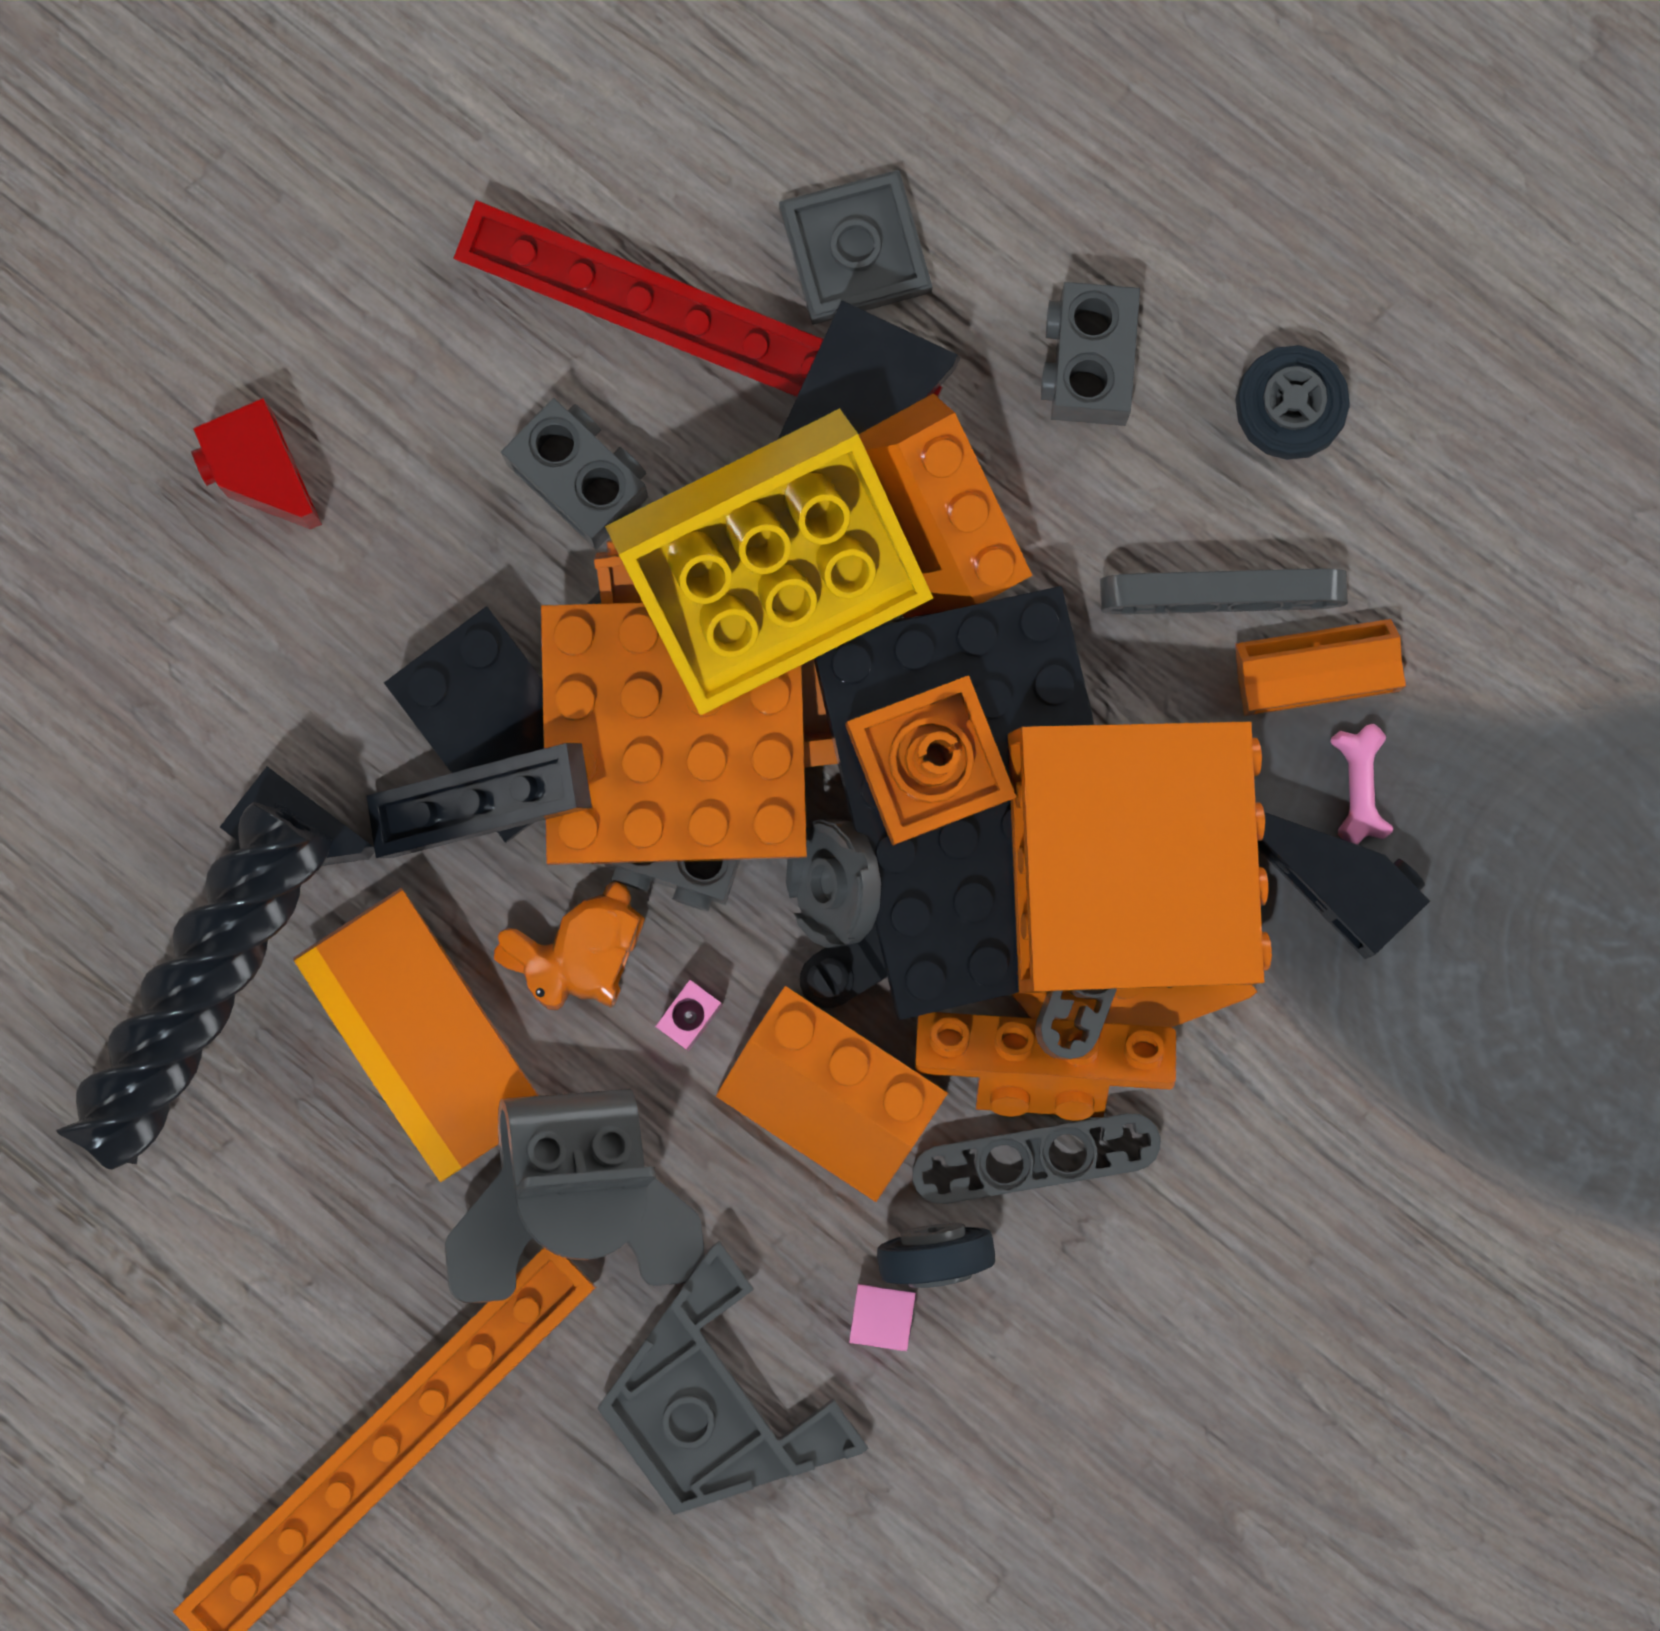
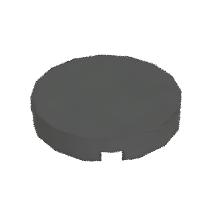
M841 818L814 821L811 828H806L807 858L787 859V892L789 893V898L797 897L798 906L801 910V913L794 914L799 927L812 942L826 948L847 946L861 942L872 930L880 909L881 878L877 857L868 837L865 834L856 832L853 822Z

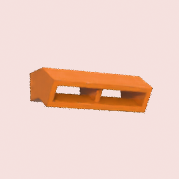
M1392 619L1235 643L1237 675L1244 716L1400 692L1406 687L1401 659V638Z

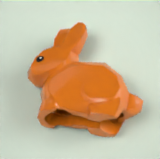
M614 880L606 885L603 894L583 900L562 917L553 944L540 945L517 929L506 928L501 930L498 934L499 945L494 949V960L506 969L524 973L529 991L537 1002L548 1010L560 1009L569 994L580 999H594L605 1006L613 1008L621 992L618 984L630 952L636 947L645 918L631 907V894L626 884Z

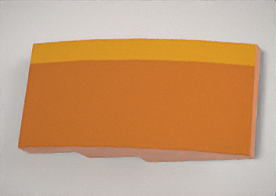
M402 887L293 957L295 964L328 1016L440 1183L499 1144L498 1108L501 1099L539 1096L512 1056L507 1044L475 999L470 987Z

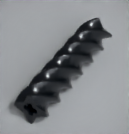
M253 802L244 810L238 827L240 849L220 857L211 865L207 872L205 884L208 904L187 912L178 920L173 932L175 959L152 968L145 975L141 982L140 990L143 1013L126 1019L113 1028L108 1040L111 1067L88 1076L80 1083L76 1091L79 1121L56 1130L62 1137L87 1150L107 1169L113 1170L126 1163L137 1164L138 1156L145 1152L157 1139L165 1125L170 1110V1102L175 1100L189 1086L197 1073L203 1048L209 1045L221 1033L229 1020L235 1002V994L243 990L260 969L267 951L268 939L275 936L287 924L296 909L301 885L307 882L321 868L329 854L333 842L332 838L305 823L286 806L275 802L274 807Z

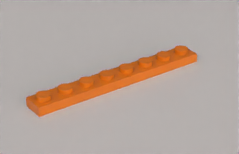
M543 1248L516 1274V1288L509 1298L502 1301L488 1302L216 1568L173 1613L190 1631H248L597 1287L570 1259L558 1256Z

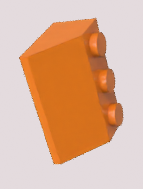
M934 393L859 434L933 596V599L901 614L903 618L939 613L984 603L1033 576L956 413Z
M784 986L749 1039L716 1097L874 1202H877L944 1101L948 1092L787 986Z

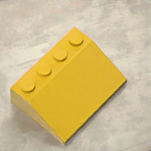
M840 408L605 526L700 716L933 599L859 434Z

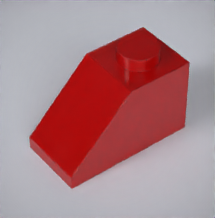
M264 398L193 428L201 447L191 451V454L206 486L216 482L229 499L305 528L313 529L322 525L274 412Z

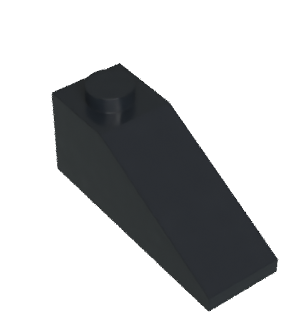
M1264 812L1265 832L1263 839L1257 841L1258 850L1364 959L1376 955L1430 902L1420 891L1425 886L1424 881L1405 861L1398 858L1393 863L1386 855Z

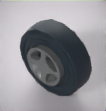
M1300 345L1277 347L1256 358L1243 374L1235 398L1238 423L1247 439L1265 454L1285 460L1309 458L1328 448L1344 428L1350 408L1348 385L1338 366L1320 351ZM1287 411H1299L1302 416L1300 417L1298 413L1292 414L1288 413Z
M943 1223L910 1229L900 1234L901 1237L882 1243L877 1249L879 1272L882 1280L887 1283L908 1284L911 1288L939 1287L963 1282L970 1279L972 1274L984 1271L995 1263V1248L991 1231L980 1227H965L962 1223Z

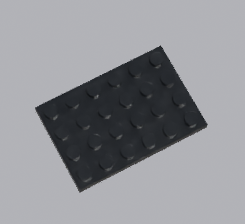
M1062 586L880 625L814 658L850 819L854 824L856 832L865 834L868 837L878 861L881 878L880 909L875 920V926L897 1021L1019 993L1011 801L892 846L845 723L969 675L1008 776V733L1021 727L1095 725Z

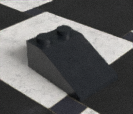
M487 606L384 682L385 686L451 773L544 749L543 680ZM533 823L498 831L497 833L507 843Z

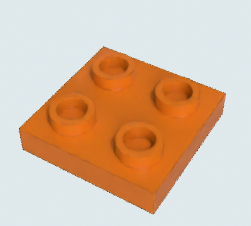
M969 675L845 723L892 846L1016 798Z

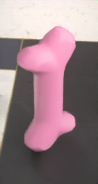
M1375 724L1366 725L1358 734L1339 731L1330 740L1331 745L1341 751L1348 762L1350 809L1348 816L1338 829V836L1340 839L1356 845L1366 836L1385 839L1393 832L1392 825L1382 819L1375 807L1374 758L1386 740L1384 732Z

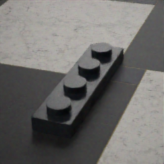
M564 743L366 796L376 858H395L592 808L582 743Z

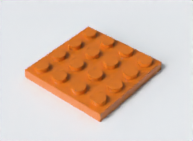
M644 603L541 605L544 749L564 743H582L592 804L590 809L546 819V859L548 865L807 858L802 665L700 716Z

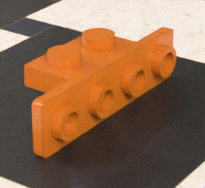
M942 1012L918 1016L916 1072L932 1075L978 1077L976 1110H990L998 1115L1008 1117L1019 1116L1025 1113L1053 1114L1071 1121L1084 1120L1089 1117L1104 1118L1110 1086L1170 1090L1175 1086L1176 1030L1172 1027L1104 1023L1099 1038L1091 1051L1082 1057L1063 1060L1051 1057L1038 1044L1035 1034L1036 1018ZM1052 1021L1051 1029L1056 1030L1060 1034L1058 1045L1064 1048L1068 1041L1081 1040L1083 1031L1074 1026V1021Z

